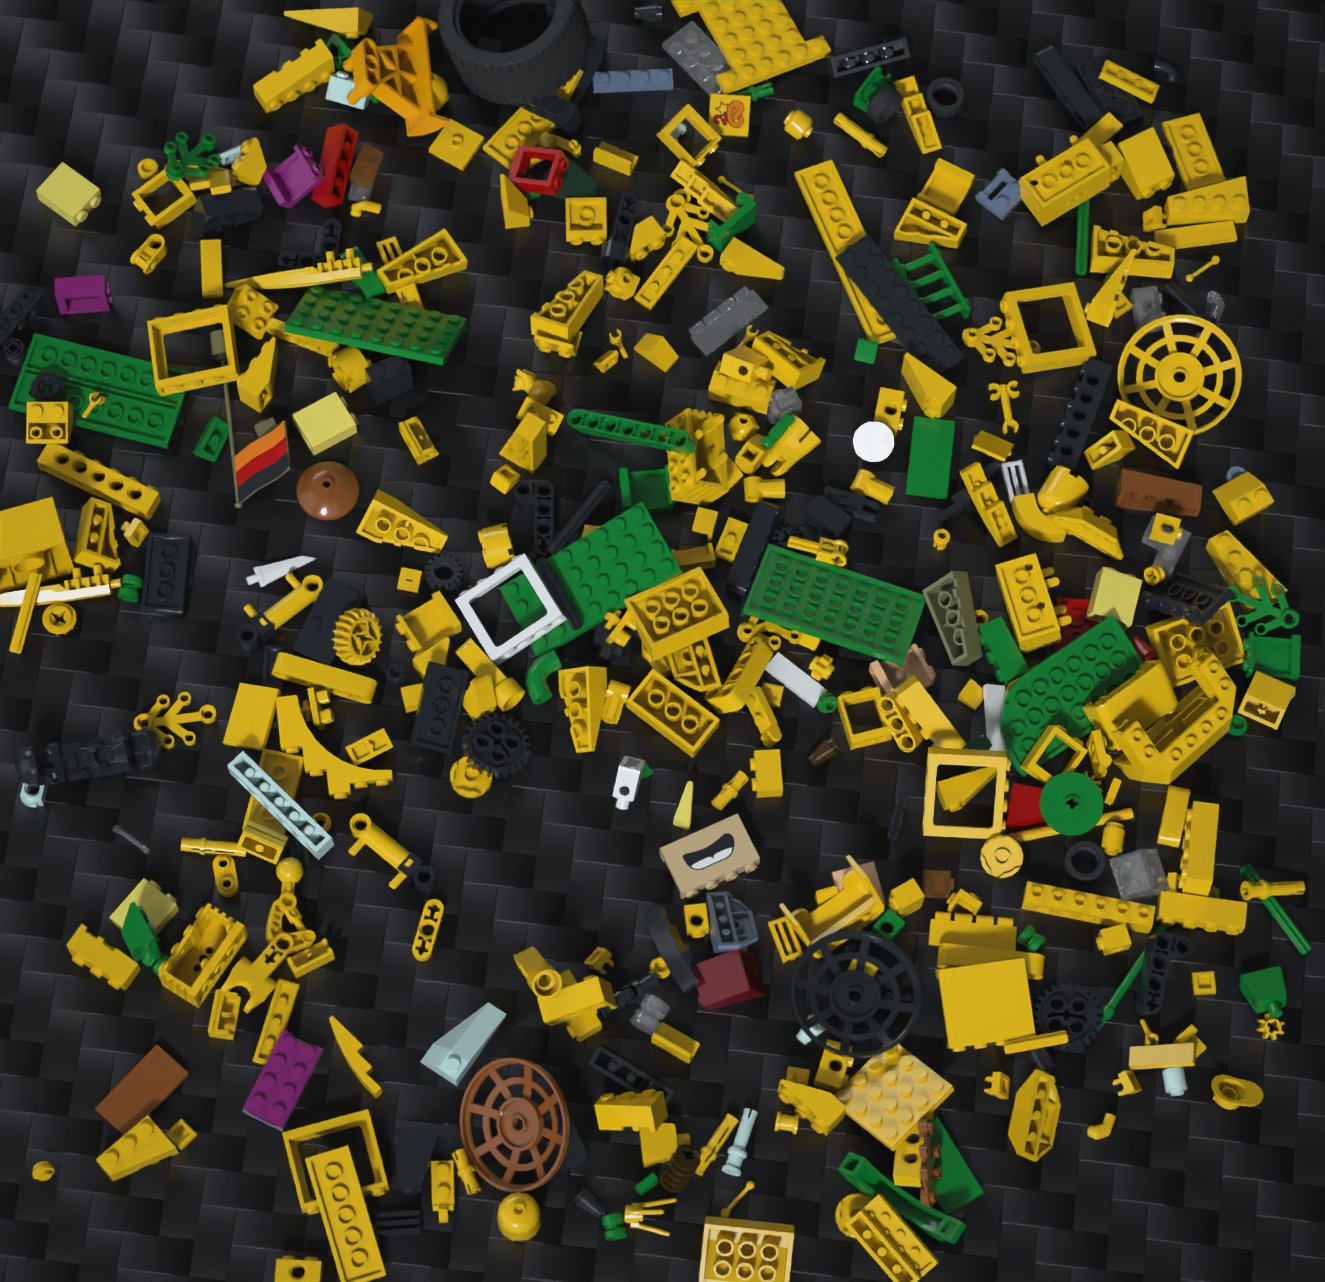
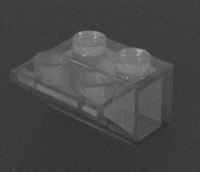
M1140 849L1109 860L1122 900L1153 899L1161 891L1170 889L1157 849Z

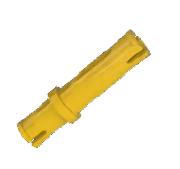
M839 113L833 123L859 141L863 148H868L879 158L886 153L888 147L877 141L872 133L869 134L843 113Z
M182 837L181 851L200 852L201 855L213 853L246 857L247 851L236 848L238 843L212 841L206 840L203 837L201 839Z
M726 1114V1117L714 1132L707 1145L701 1148V1162L695 1172L696 1174L702 1176L711 1161L717 1158V1152L739 1122L734 1116Z

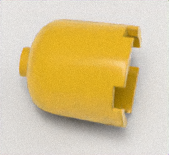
M1056 466L1037 495V502L1042 509V513L1047 516L1077 507L1089 489L1086 481L1080 476L1075 478L1069 474L1070 469Z
M520 1192L505 1197L499 1205L497 1214L499 1230L512 1241L529 1240L535 1236L541 1225V1213L535 1199L526 1193Z

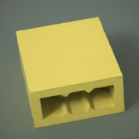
M63 162L36 190L38 199L75 227L87 218L88 213L92 208H96L102 199L98 187Z
M336 392L292 415L296 428L313 455L357 433L356 425L358 421L353 413L349 414L346 409L348 405L343 397L339 398Z
M1103 567L1096 574L1086 618L1100 623L1108 616L1114 615L1125 632L1132 625L1142 580L1137 579L1132 574L1117 572L1112 567Z
M143 878L109 918L112 924L122 931L130 903L134 901L137 907L142 906L150 922L147 925L152 924L157 934H159L179 911L176 904L177 900L169 893L164 895L159 891L161 887L154 881L148 882Z

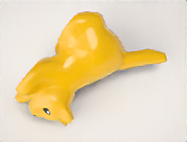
M520 369L516 370L518 375L515 376L514 388L512 390H525L531 399L546 406L551 397L556 394L555 385L547 380H537L535 374L526 369H523V371Z

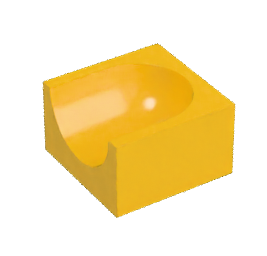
M53 497L0 511V594L26 587L31 571L42 574L41 583L73 574L74 564Z

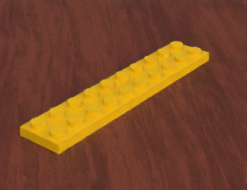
M829 160L795 172V179L868 340L881 344L895 339L896 337L835 260V257L864 237L866 233L833 161Z

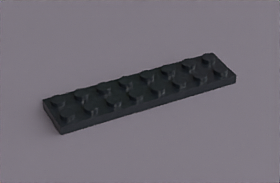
M868 234L835 257L837 263L910 355L940 376L965 359L961 351Z

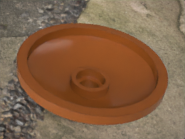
M333 461L319 462L310 466L301 475L297 484V497L303 510L310 516L320 520H335L345 516L354 508L359 497V484L355 474L345 465ZM325 483L331 484L329 487L323 486Z

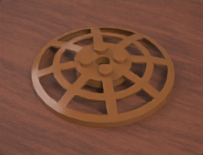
M503 1058L487 1064L476 1073L464 1093L460 1110L462 1143L474 1169L492 1186L508 1192H525L542 1186L560 1168L569 1144V1114L563 1094L557 1083L542 1067L526 1059ZM509 1064L524 1065V1077H513L503 1080L496 1069ZM532 1068L540 1073L550 1084L554 1091L551 1096L548 1095L543 1087L532 1080ZM490 1075L497 1086L489 1094L485 1106L473 1103L479 1086ZM524 1084L523 1097H514L508 1086ZM532 1088L538 1091L545 1100L540 1106L531 1100ZM502 1092L506 1101L499 1110L493 1109L492 1106L495 1099ZM557 1102L560 1105L562 1114L563 1136L558 1133V1119L554 1107ZM548 1110L551 1113L552 1130L544 1127L543 1114ZM471 1112L483 1115V1132L486 1143L477 1148L475 1147L471 1132ZM490 1117L497 1119L496 1124L499 1135L494 1138L490 1128ZM519 1118L523 1122L522 1129H520V1127L518 1126ZM543 1136L550 1139V1143L541 1156L537 1144ZM504 1143L513 1150L510 1160L500 1152L497 1147L498 1145ZM555 1143L561 1145L559 1155L554 1166L546 1175L543 1163L552 1153ZM530 1150L534 1161L528 1164H519L521 1151ZM491 1151L494 1157L507 1167L503 1180L487 1168L480 1156ZM536 1168L538 1181L526 1185L511 1183L515 1170L527 1171Z

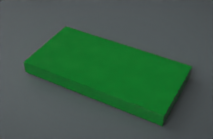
M914 416L906 495L947 500L955 421Z
M936 1117L930 1121L934 1122L935 1134L931 1135L930 1142L931 1144L941 1145V1157H935L934 1166H941L942 1178L941 1180H936L934 1189L937 1191L939 1207L944 1214L948 1215L981 1196L984 1192L940 1120ZM912 1140V1141H910V1143H917V1142H918V1140Z

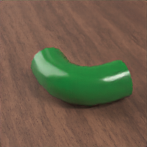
M553 649L534 660L527 671L526 687L534 705L544 703L552 697L547 684V678L551 673L562 668L559 658Z

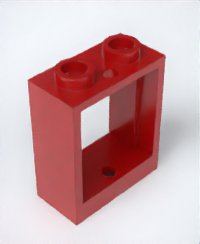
M518 145L508 179L519 191L557 196L559 189L562 187L563 176L568 169L569 160L562 150ZM532 158L553 161L547 181L525 179Z

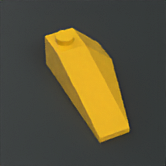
M358 7L284 11V15L289 18L346 35V38L351 39L358 38V35H366L373 19V14Z
M379 489L356 533L374 542L394 543L395 546L400 547L405 545L414 547L416 550L438 554L449 536L404 503Z
M586 666L558 670L559 693L561 698L565 700L567 708L564 711L571 721L570 732L576 753L595 751L607 692L606 667Z

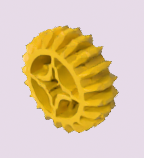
M354 608L345 611L344 615L339 616L340 621L335 622L337 628L333 630L335 633V637L332 639L335 641L333 648L337 650L336 655L340 657V660L350 665H364L371 662L372 658H376L375 652L380 651L378 646L383 643L380 641V636L383 635L380 632L382 625L378 624L379 619L375 617V613L369 610Z

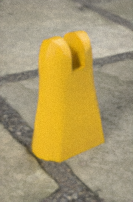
M792 415L795 422L791 426L788 425V430L778 441L774 442L775 444L767 451L761 462L765 467H769L778 460L770 471L775 477L784 474L797 461L821 443V440L809 430V427L795 415Z

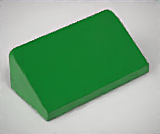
M216 416L210 418L193 453L215 462L229 435L228 424Z

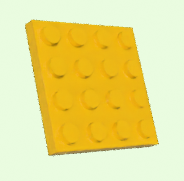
M898 1044L881 1055L873 1056L846 1083L845 1088L842 1087L834 1096L847 1107L845 1114L894 1152L918 1127L919 1120H925L954 1091V1088Z

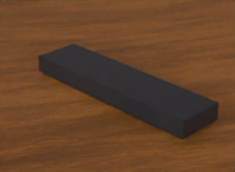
M265 645L262 686L279 689L281 691L280 697H283L284 679L274 676L272 670L277 654L279 652L286 653L287 648L280 645ZM277 708L271 728H279Z

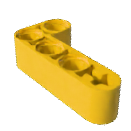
M754 637L748 642L725 684L706 692L705 700L718 714L738 711L746 704L771 660L773 651L761 637Z

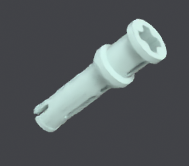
M744 1108L734 1144L728 1148L727 1153L729 1155L726 1164L722 1166L723 1172L733 1176L741 1175L740 1167L743 1159L747 1157L745 1148L758 1114L755 1110H752L750 1118H748L749 1108Z

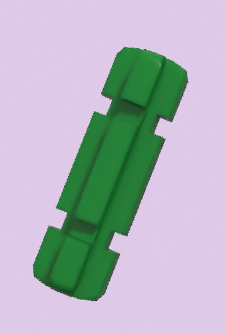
M785 413L781 418L782 421H778L768 432V437L765 436L761 440V443L767 449H771L775 444L774 441H778L788 430V425L791 426L795 422V419L789 413Z

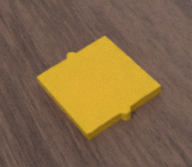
M981 430L978 436L974 437L971 448L1005 462L1006 458L1011 455L1014 444Z

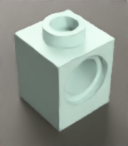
M23 783L20 794L22 802L26 806L34 808L38 805L44 806L49 785L30 787ZM33 788L40 789L37 794H29Z

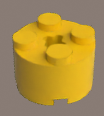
M347 346L328 358L329 368L333 366L335 370L332 373L333 377L343 390L347 391L349 389V393L367 383L365 368L373 365L368 358H364L360 348Z
M507 523L483 528L478 531L480 543L483 547L484 561L488 569L506 566L515 557L512 541L508 535Z

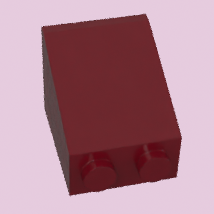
M741 949L732 950L695 965L701 980L696 984L699 992L697 998L700 1005L704 1008L712 1010L765 995L754 955Z

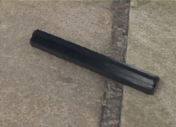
M541 557L536 561V565L570 627L574 631L580 629L583 624L548 560L545 557Z

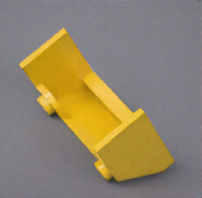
M850 855L846 858L852 870L843 876L841 884L844 889L809 914L804 908L790 913L783 903L779 905L788 922L807 948L819 939L832 933L845 930H862L884 912V905L868 876ZM843 939L828 944L827 946L830 952L835 950L848 939ZM820 950L813 954L815 958H823Z

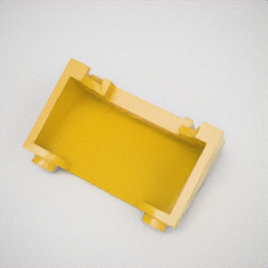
M1161 660L1145 661L1139 666L1141 670H1137L1135 672L1136 675L1107 696H1101L1095 705L1089 702L1082 707L1094 728L1100 730L1101 735L1105 736L1108 750H1122L1110 732L1121 726L1125 719L1130 720L1132 724L1138 721L1143 730H1145L1165 714L1170 715L1177 710L1176 706L1179 702Z

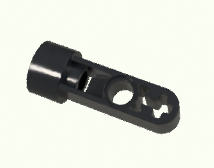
M624 193L615 204L607 241L602 244L599 262L607 268L617 269L618 267L626 268L630 254L628 245L639 203L634 193Z

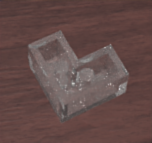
M1153 515L1141 542L1159 550L1153 565H1160L1164 569L1165 574L1171 576L1191 533L1183 529L1180 540L1176 539L1173 546L1151 540L1149 536L1155 518ZM1168 527L1162 528L1165 532H1172Z

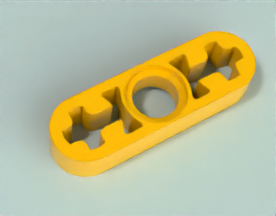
M437 899L427 901L423 909L412 947L413 956L418 961L428 960L434 949L444 914L443 904ZM436 905L439 912H435L433 921L430 919L431 910L429 908H433ZM425 925H432L435 930L431 935H424L422 928ZM423 940H425V948L428 952L419 955L417 948L421 949Z

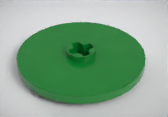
M1065 772L1054 776L1046 783L1040 795L1039 806L1043 819L1054 831L1067 836H1078L1087 833L1097 825L1103 813L1104 802L1101 791L1093 780L1080 773ZM1070 799H1073V803L1077 804L1073 809H1070V805L1066 804Z

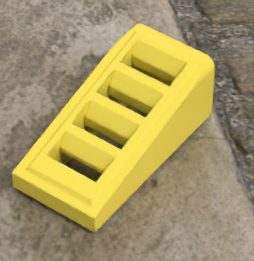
M692 781L686 784L673 821L674 826L689 830L691 825Z

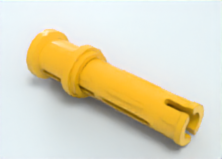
M1260 880L1257 883L1244 881L1240 887L1241 896L1244 900H1251V898L1263 900L1269 896L1302 895L1304 894L1303 891H1305L1303 881L1268 883L1265 880Z

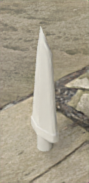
M299 556L253 568L255 574L246 577L248 585L259 582L260 587H264L317 558Z

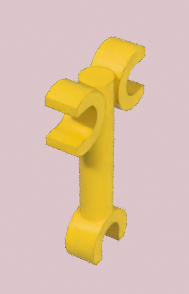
M1011 381L1007 385L991 383L988 387V390L997 391L996 394L990 395V400H997L1001 396L1005 418L1002 428L1004 434H1007L1008 426H1012L1015 433H1017L1019 427L1018 423L1013 420L1009 397L1017 398L1019 396V391L1014 392L1010 389L1017 387V381Z

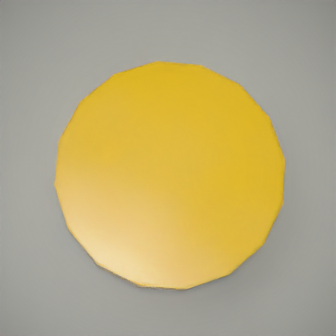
M465 756L453 764L450 771V782L453 789L459 795L467 798H476L489 790L492 784V774L489 778L486 771L480 775V768L472 769L474 763H467L468 756Z
M997 835L984 843L981 848L980 859L983 868L988 874L998 878H1006L1012 876L1020 869L1023 861V852L1016 839L1008 835Z
M861 1193L850 1194L838 1204L835 1212L836 1224L846 1236L855 1238L844 1224L872 1201L870 1197Z

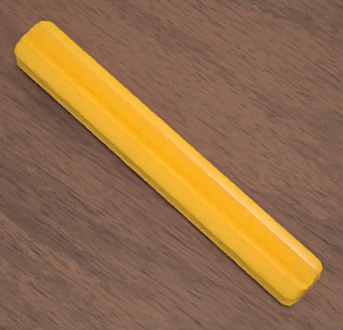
M31 571L9 649L13 653L21 654L42 580V574Z

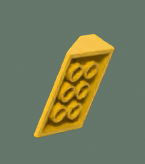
M700 566L624 600L640 638L653 661L729 628L728 612Z
M1228 601L1203 626L1196 623L1192 624L1187 620L1177 619L1173 616L1145 627L1151 648L1156 651L1157 660H1161L1173 688L1196 680L1186 665L1193 662L1200 652L1213 653L1224 669L1243 662V658H1246L1232 607Z
M705 1216L699 1282H789L794 1225Z

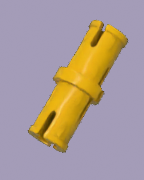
M739 770L728 783L722 786L723 789L711 801L712 805L722 811L726 804L738 795L737 792L749 780L747 775Z
M465 1148L456 1150L452 1153V1156L458 1168V1176L462 1178L468 1195L477 1193L481 1188L474 1174V1166H471Z

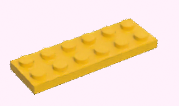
M348 1145L305 1158L341 1282H366L385 1276V1269Z

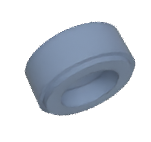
M1239 466L1231 467L1226 474V481L1229 482L1246 473V470Z

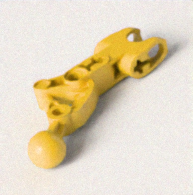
M293 857L281 860L276 868V874L282 882L281 895L273 903L267 919L266 940L269 945L254 963L243 956L233 967L228 979L220 989L223 994H226L235 986L247 988L250 992V999L243 1009L246 1013H249L257 1005L265 1001L278 985L270 975L290 954L311 947L316 938L312 930L305 928L301 921L303 917L296 907L297 900L294 896L295 883L303 876V866ZM283 914L286 915L290 924L295 925L298 932H283L281 927ZM284 942L288 948L281 949L277 943ZM274 954L273 961L267 964L265 960L267 961Z

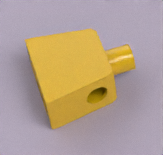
M745 345L724 353L719 371L748 383L760 378L768 381L773 373L772 369L767 368V357Z
M662 1123L656 1132H650L649 1127H640L639 1133L644 1168L669 1162L679 1145L691 1146L689 1133L676 1135L675 1124Z

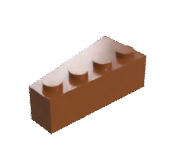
M1122 469L1116 487L1115 507L1197 517L1201 509L1202 486L1191 482L1187 483Z

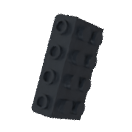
M1175 571L1154 593L1144 591L1141 595L1144 598V604L1149 609H1155L1163 614L1172 615L1177 619L1181 618L1192 624L1196 623L1203 626L1233 596L1230 588Z

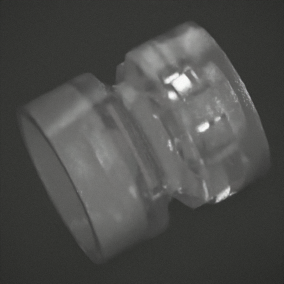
M646 994L641 1001V1009L635 1011L630 1021L640 1030L653 1035L660 1026L659 1020L666 1017L670 1007L661 999L651 994Z

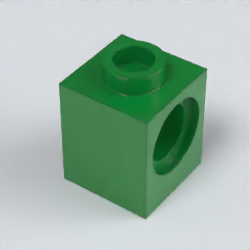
M888 909L872 927L871 933L880 935L892 942L904 929L906 922L892 910ZM888 925L892 928V932L885 933L881 927Z

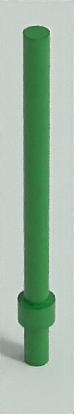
M1160 924L1154 934L1166 932L1167 927ZM1145 948L1107 1005H1103L1101 1008L1103 1014L1099 1017L1103 1018V1023L1097 1024L1101 1028L1107 1020L1111 1019L1115 1013V1007L1141 970Z

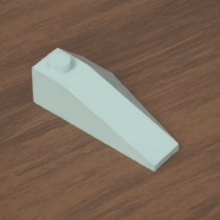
M488 1002L434 1042L421 1060V1063L457 1086L504 1020L506 1014Z

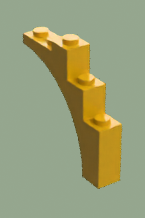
M297 695L276 697L281 750H286L287 754L299 752V749H303L306 774L310 773V776H321L323 772L327 771L330 797L334 796V799L347 798V795L351 794V786L353 785L358 789L368 787L367 784L376 783V786L389 785V781H393L392 770H372L357 767L329 753L314 738L306 726Z

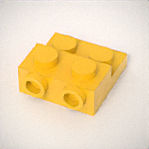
M606 197L566 198V242L580 245L583 241H591L592 244L599 245L603 241H607Z

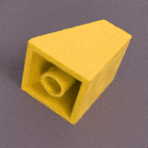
M1153 127L1118 143L1117 150L1124 158L1120 174L1137 200L1143 197L1149 198L1155 191L1159 189L1165 190L1171 186L1175 174Z

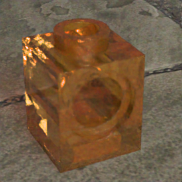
M924 870L923 894L925 897L948 898L950 891H954V878H950V871Z

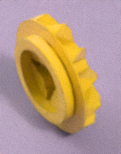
M61 602L47 607L42 617L44 627L49 633L51 632L57 636L59 634H67L68 631L74 628L77 622L74 609L70 605ZM64 615L65 623L58 622V624H55L56 619L54 616L61 617Z

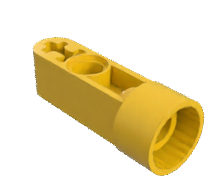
M471 638L455 651L477 677L491 676L496 702L502 711L513 708L523 698L525 691L513 678H507Z
M534 946L514 955L519 970L527 979L529 987L538 997L548 999L558 994L562 987L561 976L553 966L544 960Z

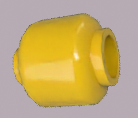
M800 109L795 112L792 110L783 122L785 124L784 130L796 139H801L803 136L807 138L814 129L811 126L813 119Z

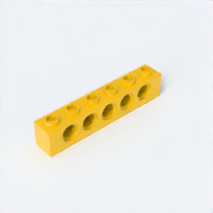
M47 444L37 460L41 470L148 521L161 501L159 492L155 487L150 485L146 487L140 484L136 478L131 476L129 478L125 477L119 470L106 468L100 461L85 458L83 453L76 450L73 452L67 449L64 444ZM63 459L68 460V462L65 464L59 463ZM80 468H86V471L83 473L77 472ZM100 476L105 477L102 481H95ZM117 485L123 486L120 490H114V487ZM135 494H141V497L138 499L132 498Z
M1027 881L1021 909L1111 927L1125 923L1127 930L1149 934L1153 926L1156 906Z

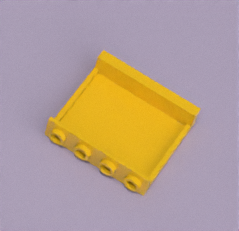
M1023 957L935 970L936 978L939 979L948 1041L946 1047L949 1049L953 1048V1052L965 1051L966 1046L974 1045V1049L986 1048L987 1043L996 1042V1046L1003 1045L1005 1041L1036 1036L1025 959Z

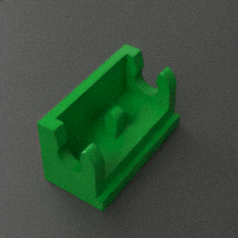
M879 66L875 67L855 94L853 105L866 112L871 100L882 89L892 86L891 75L883 76L881 73L882 68Z

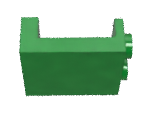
M743 191L736 198V205L740 209L721 226H718L713 220L708 222L707 242L712 248H717L720 252L725 250L733 237L737 239L755 223L757 203Z
M668 464L664 466V469L628 472L627 467L619 468L623 512L641 501L649 512L673 510V502L677 501L671 500Z
M1249 632L1247 638L1243 640V651H1246V658H1243L1242 670L1246 671L1245 678H1253L1258 670L1280 681L1296 682L1300 675L1301 635H1292L1290 639L1254 636V632Z

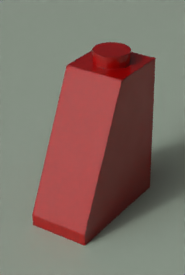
M1013 783L1005 830L1045 822L1039 806L1042 788Z

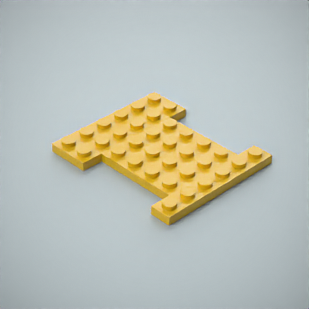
M671 0L680 18L697 11L700 13L732 69L716 76V81L724 95L831 55V49L823 35L806 42L804 41L781 0Z

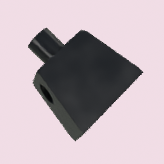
M607 620L597 624L594 637V646L600 649L597 658L604 662H609L612 653L622 656L635 636L637 629L633 631L626 625L623 627L622 630L631 636L623 647L614 641L611 644L606 641L616 626L613 625L608 630L605 628Z

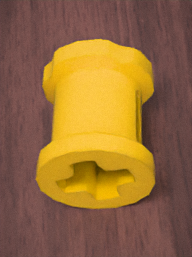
M777 1111L774 1131L780 1129L792 1131L793 1134H796L799 1115H783Z

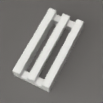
M1022 460L1001 464L1010 503H1012L1014 495L1007 467H1010L1016 496L1021 495L1015 466L1017 465L1024 494L1030 493Z

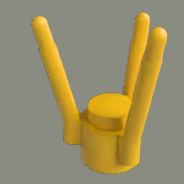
M670 1198L626 1205L625 1223H631V1228H640L669 1236V1232L641 1224L639 1221H643L644 1215L664 1213L663 1210H644L645 1207L676 1202L677 1199Z

